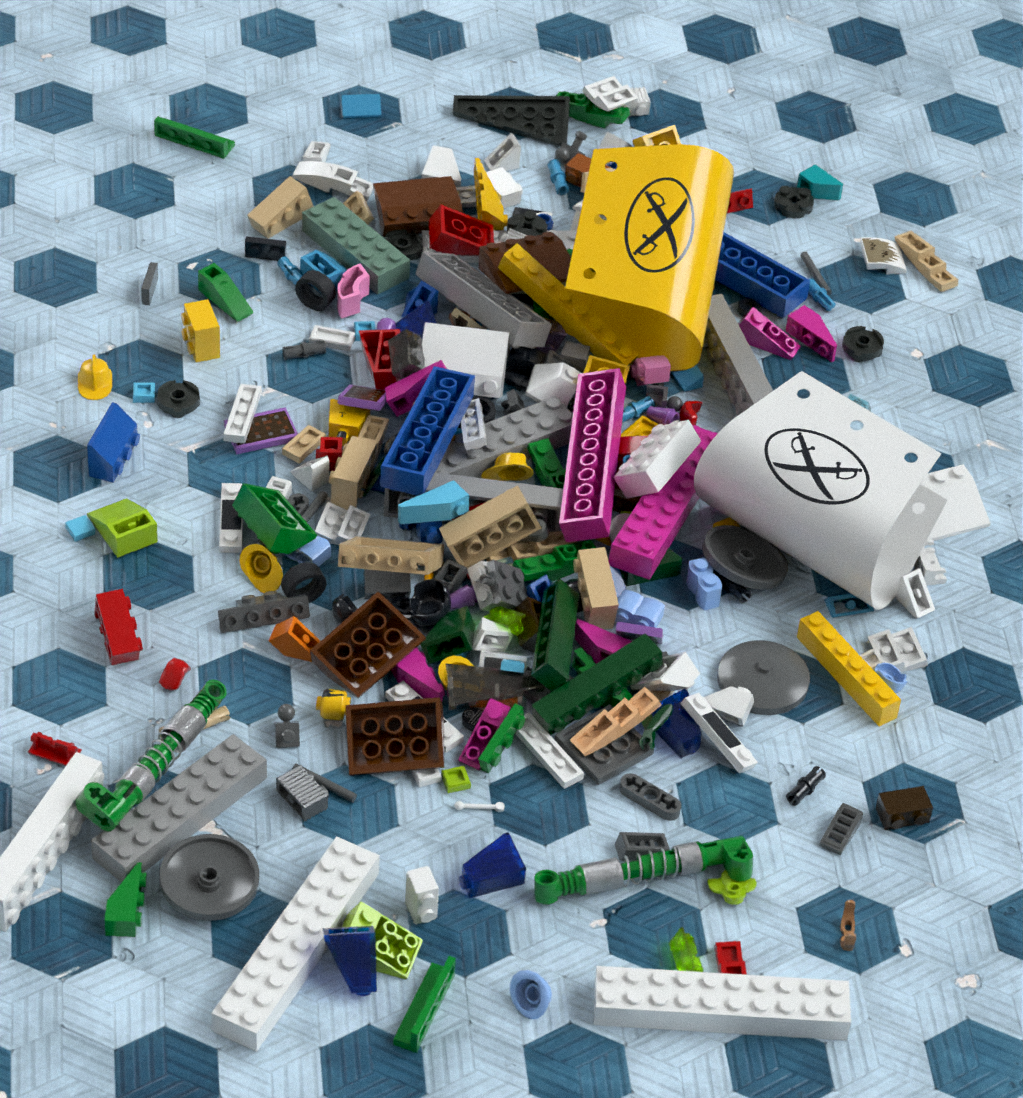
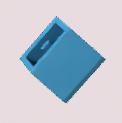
M319 250L300 257V273L302 276L310 270L320 271L332 281L337 292L338 283L342 279L343 273L347 271L345 267L333 257ZM311 285L315 290H317L320 293V291L315 286Z

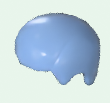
M878 663L874 668V671L895 693L901 691L907 684V675L901 674L899 669L890 663Z

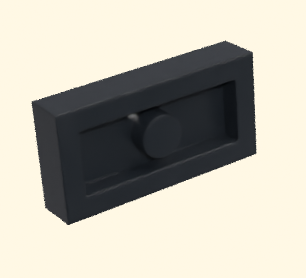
M246 236L245 257L278 261L281 257H286V241Z

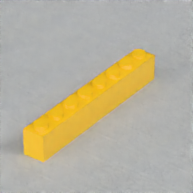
M518 243L503 255L498 268L581 344L590 346L592 354L596 357L624 365H633L639 353L569 289H565V286Z

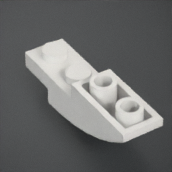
M303 161L299 162L292 175V178L328 193L332 188L351 196L358 190L362 193L366 203L373 192V183L357 177L358 171L337 164Z

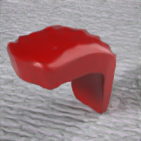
M685 401L679 411L680 421L689 420L692 425H696L698 416L695 413L700 411L703 403L701 401Z
M171 659L161 674L159 684L168 690H178L184 676L191 670V667L181 659Z

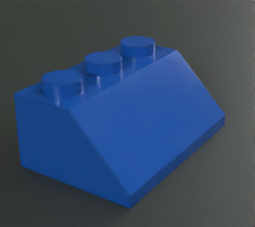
M111 403L87 444L89 477L113 483L116 477L122 474L124 463L126 460L129 461L132 449L138 445L140 440L137 423L117 403Z

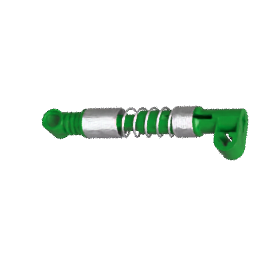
M214 679L207 681L193 700L181 707L158 734V740H153L151 743L152 747L145 749V755L138 757L139 763L132 764L118 780L113 793L96 782L85 785L76 799L75 805L79 812L102 830L108 832L114 830L132 807L145 799L154 788L155 783L160 781L162 775L167 773L168 768L180 757L181 752L185 751L205 728L207 718L217 709L227 694L225 685ZM173 752L179 753L178 756L175 757Z
M736 836L706 843L693 841L673 845L671 850L664 851L661 848L660 852L652 853L649 850L646 855L640 856L637 853L636 860L630 862L625 855L624 863H620L618 858L614 857L576 865L570 872L566 870L564 873L561 871L557 874L552 870H541L534 876V897L541 904H552L559 897L567 896V894L578 893L583 896L627 887L630 879L635 885H638L641 880L651 882L656 877L659 880H663L666 875L675 877L677 873L680 876L704 871L706 867L720 864L723 865L731 879L746 881L753 874V852L743 836ZM640 877L639 882H635L633 878ZM628 879L627 884L623 885L624 880Z

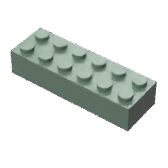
M335 197L302 212V231L345 268L350 269L355 265L361 264L370 275L369 288L377 295L410 278V259Z

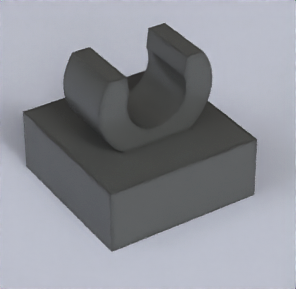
M514 389L507 392L508 400L501 403V406L504 408L502 412L505 416L525 408L524 401Z

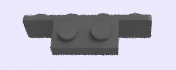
M268 591L263 596L257 597L255 595H245L240 600H235L236 607L218 610L219 627L222 633L280 623L293 616L297 619L310 617L308 597L306 595L284 598L277 591Z

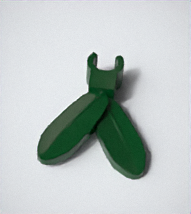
M385 457L373 469L369 477L371 481L367 485L363 497L369 493L378 477L381 476V465Z
M672 704L663 706L654 717L651 713L641 722L644 727L643 736L639 740L642 750H644L646 743H649L648 745L651 750L655 748V731L672 714Z

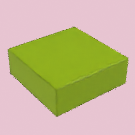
M464 766L441 770L442 780L447 793L471 789V782Z

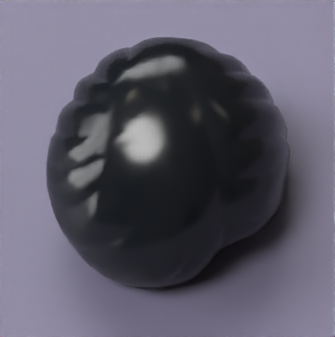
M432 578L430 580H423L414 586V595L409 599V611L412 620L417 625H436L440 619L450 612L451 598L447 585L441 580Z

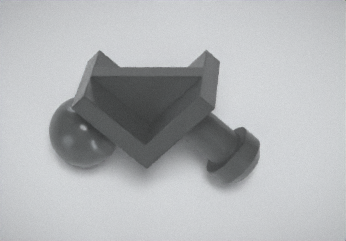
M581 131L576 132V138L572 146L564 142L562 143L561 147L556 150L554 159L559 160L561 164L566 166L578 153L586 155L578 150L582 141L587 138L586 134Z
M664 382L653 383L652 385L647 384L646 397L650 396V399H653L657 407L666 408L667 406L668 408L675 409L676 412L681 409L683 405L681 398L672 396L667 400L668 387L664 386Z
M283 704L277 712L278 717L283 722H274L276 747L300 746L299 722L290 721L295 716V709L290 704Z

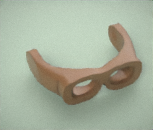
M853 900L845 902L840 924V931L844 934L841 937L840 945L846 951H852L856 941V934L854 933L855 901ZM845 925H850L851 931H847Z

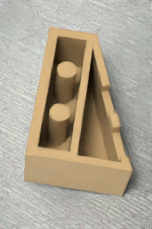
M290 176L247 216L251 226L269 239L302 220V212L312 208L313 204L307 188Z
M352 436L349 443H345L342 457H338L335 471H331L329 476V484H332V504L346 510L349 509L350 505L357 508V498L363 497L364 491L361 488L364 482L369 480L376 460V441Z
M602 547L578 550L577 559H574L573 565L575 573H578L579 592H581L585 622L602 629H613L619 604L606 549Z

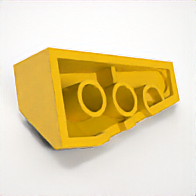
M475 158L473 172L477 218L492 224L494 230H504V227H507L508 216L504 214L503 205L480 159Z

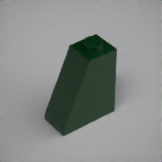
M668 548L650 580L621 569L619 570L624 584L631 586L678 576L681 574L683 558Z
M467 606L448 612L428 633L426 640L420 644L429 664L472 650L476 625Z

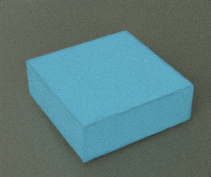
M375 321L354 322L355 341H360L358 330H376Z
M134 383L133 403H155V383Z
M86 515L65 522V528L75 542L96 534L94 526Z
M502 660L500 670L524 673L525 663L523 661Z

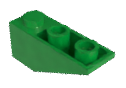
M213 263L198 271V290L236 322L253 314L252 308L232 279L217 264Z
M138 862L107 900L104 920L105 936L136 937V929L142 925V912H139V907H144V892H141V887H146L147 873L142 872V862Z

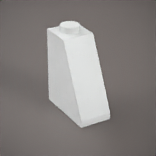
M433 145L422 172V179L452 176L455 187H461V176L453 150Z

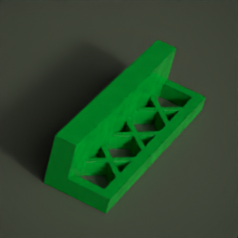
M159 116L154 120V136L223 159L235 147V141Z
M448 956L444 966L431 962L393 1038V1045L415 1053L418 1052L455 977L456 958Z

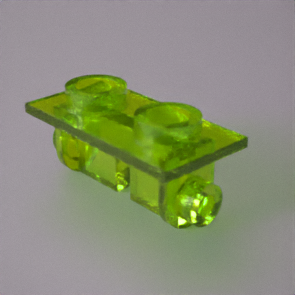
M499 606L491 609L490 613L483 618L510 629L511 633L517 636L524 630L520 619L526 615Z
M680 927L669 942L676 963L677 971L704 972L700 958L694 957L698 954L694 937L689 933H685L683 927Z

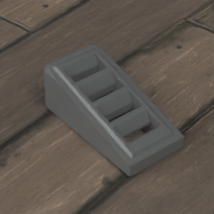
M447 559L435 576V579L443 581L451 594L467 578V568Z
M842 803L819 845L841 855L861 825L863 812ZM832 837V838H834V839H836V840H839V841H841V844L838 843V842H836V841H833V840H831V839H829V838Z
M620 832L615 842V848L620 861H624L625 855L629 861L636 860L637 853L641 856L648 854L649 850L652 853L660 852L661 848L664 851L670 850L664 833Z

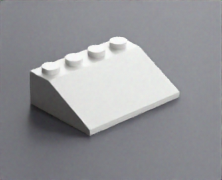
M425 322L417 371L442 360L449 370L475 375L474 395L501 398L503 396L510 332Z
M964 464L926 475L921 485L948 500L928 539L936 541L990 526V521L974 478ZM921 502L915 503L912 507V511L915 514H921L925 510V505Z

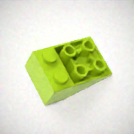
M127 498L87 513L88 518L117 558L158 542L156 521L147 509Z
M360 901L347 913L331 952L352 965L406 980L423 939Z

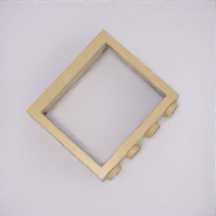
M356 536L339 544L338 567L428 575L443 566L444 544ZM418 565L425 566V571L418 570Z

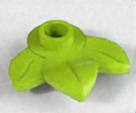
M724 870L721 878H709L707 885L712 892L722 894L726 903L737 905L744 901L746 893L755 890L756 880L750 878L746 881H735Z

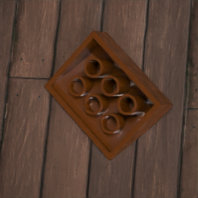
M452 176L373 183L382 237H386L388 232L398 229H406L407 233L411 234L413 232L422 234V230H429V219L440 204L463 213L461 200Z
M544 232L536 236L528 235L516 240L507 239L505 242L488 243L485 246L479 247V270L505 294L523 291L498 268L503 255L516 243L561 283L567 281L571 257L563 241L553 232Z
M377 592L310 650L311 661L328 678L358 699L426 640V637L380 592Z
M440 697L346 705L350 776L445 768L444 716Z

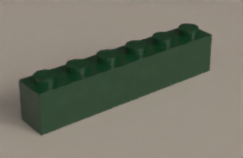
M560 578L544 590L531 674L551 692L557 687L564 685L569 679L571 652L575 635L574 630L577 621L576 615L579 606V594Z
M646 633L532 704L533 717L550 736L562 731L574 720L581 719L585 713L593 708L600 707L607 699L619 695L629 685L638 683L648 673L658 670L663 665L662 651Z

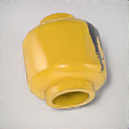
M325 689L322 696H317L316 710H320V715L323 719L342 721L346 716V705L351 704V697H347V693L343 690Z

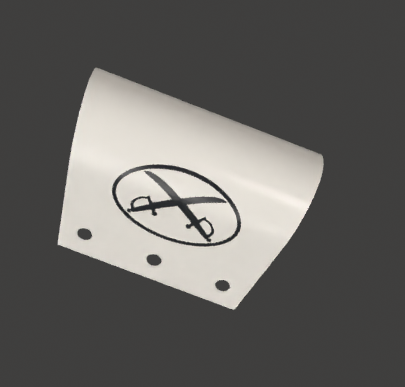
M803 371L749 407L722 428L701 456L694 475V488L699 499L877 610L886 607L896 597L900 577L911 572L948 501L921 485L928 472L940 457V452ZM801 389H806L810 392V396L802 399L797 396V392ZM853 421H860L863 423V428L861 430H853L850 424ZM908 453H914L918 459L916 462L909 463L905 461L904 456ZM921 502L925 505L923 513L915 514L912 511L915 503Z

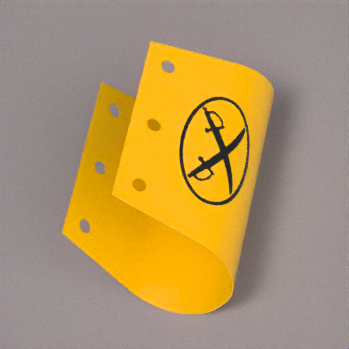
M677 144L593 149L565 289H569L639 353L638 358L664 355L671 365L670 371L688 370L696 366L700 361L733 183L734 168L731 162L722 154L709 148ZM608 162H615L617 168L615 171L609 172L605 169V165ZM600 215H604L607 220H603ZM563 326L561 327L562 332L573 336Z

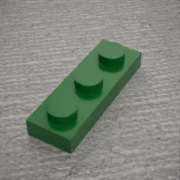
M515 703L479 757L480 770L489 774L491 769L499 764L504 749H508L511 746L515 732L521 730L526 718L524 717L522 706Z

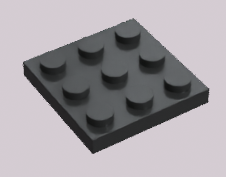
M610 704L555 734L554 739L597 785L654 754V749H650L649 743L644 745V750L641 749L639 740L642 735L634 727L608 745L587 756H584L570 742L573 736L604 709L609 712L613 708Z

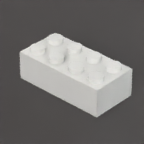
M676 420L667 425H656L651 430L652 433L641 441V446L630 454L629 460L619 467V471L614 476V479L626 498L659 492L698 446L701 439L689 420L680 422Z

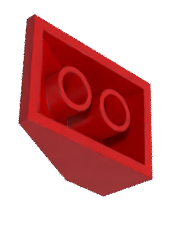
M440 204L429 219L430 248L441 253L479 256L480 246L494 243V227L492 224Z

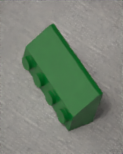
M242 483L232 506L238 512V516L245 520L248 524L247 526L255 532L257 538L266 545V548L271 553L290 554L316 539V532L279 490Z

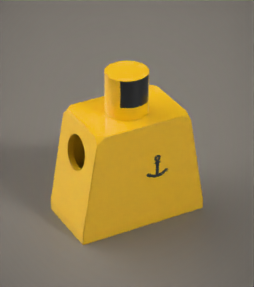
M330 399L329 437H343L342 446H344L345 443L347 444L352 436H359L371 410L339 405L338 400Z

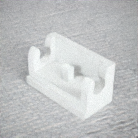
M928 539L924 547L927 545H934V541L932 539ZM923 547L914 565L915 568L921 569L927 586L945 584L947 581L946 576H944L946 570L940 567L935 549Z

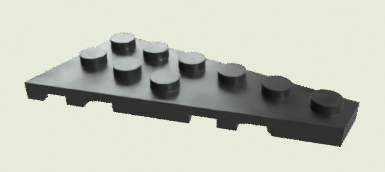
M454 95L453 116L561 147L562 143L567 144L570 99L569 96Z

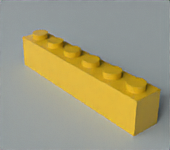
M816 611L801 618L797 632L798 640L878 726L896 719L901 699L819 611Z

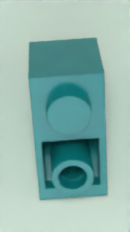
M814 164L799 173L797 188H808L814 199L838 201L841 199L843 183Z

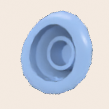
M530 970L517 972L510 981V995L517 1010L529 1019H538L543 1016L552 998L548 982L539 974Z

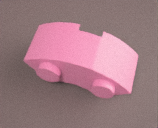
M361 264L355 265L344 272L342 279L338 283L337 310L341 319L360 313V300L369 295L370 275Z
M664 355L637 358L633 365H630V376L635 379L637 386L669 382L671 365Z

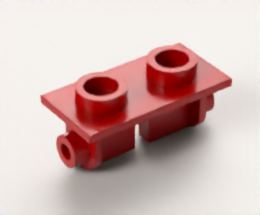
M752 188L730 194L727 213L753 208Z
M37 732L31 735L30 741L34 743L28 750V753L66 766L76 752L81 753L82 749L76 747L72 742L68 743L59 739L55 741L53 737Z

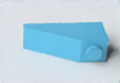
M453 480L398 504V522L400 524L454 519L469 511V494Z

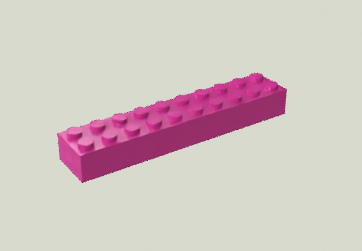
M620 368L578 374L559 525L566 542L609 537L615 490L614 476L617 472L626 391Z
M692 425L701 442L659 492L642 495L611 544L608 560L610 566L650 580L699 499L694 488L695 471L704 451L718 433Z

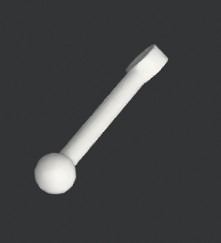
M457 801L454 807L456 810H462L463 808L495 809L497 812H503L505 805L502 802L491 805L466 804Z

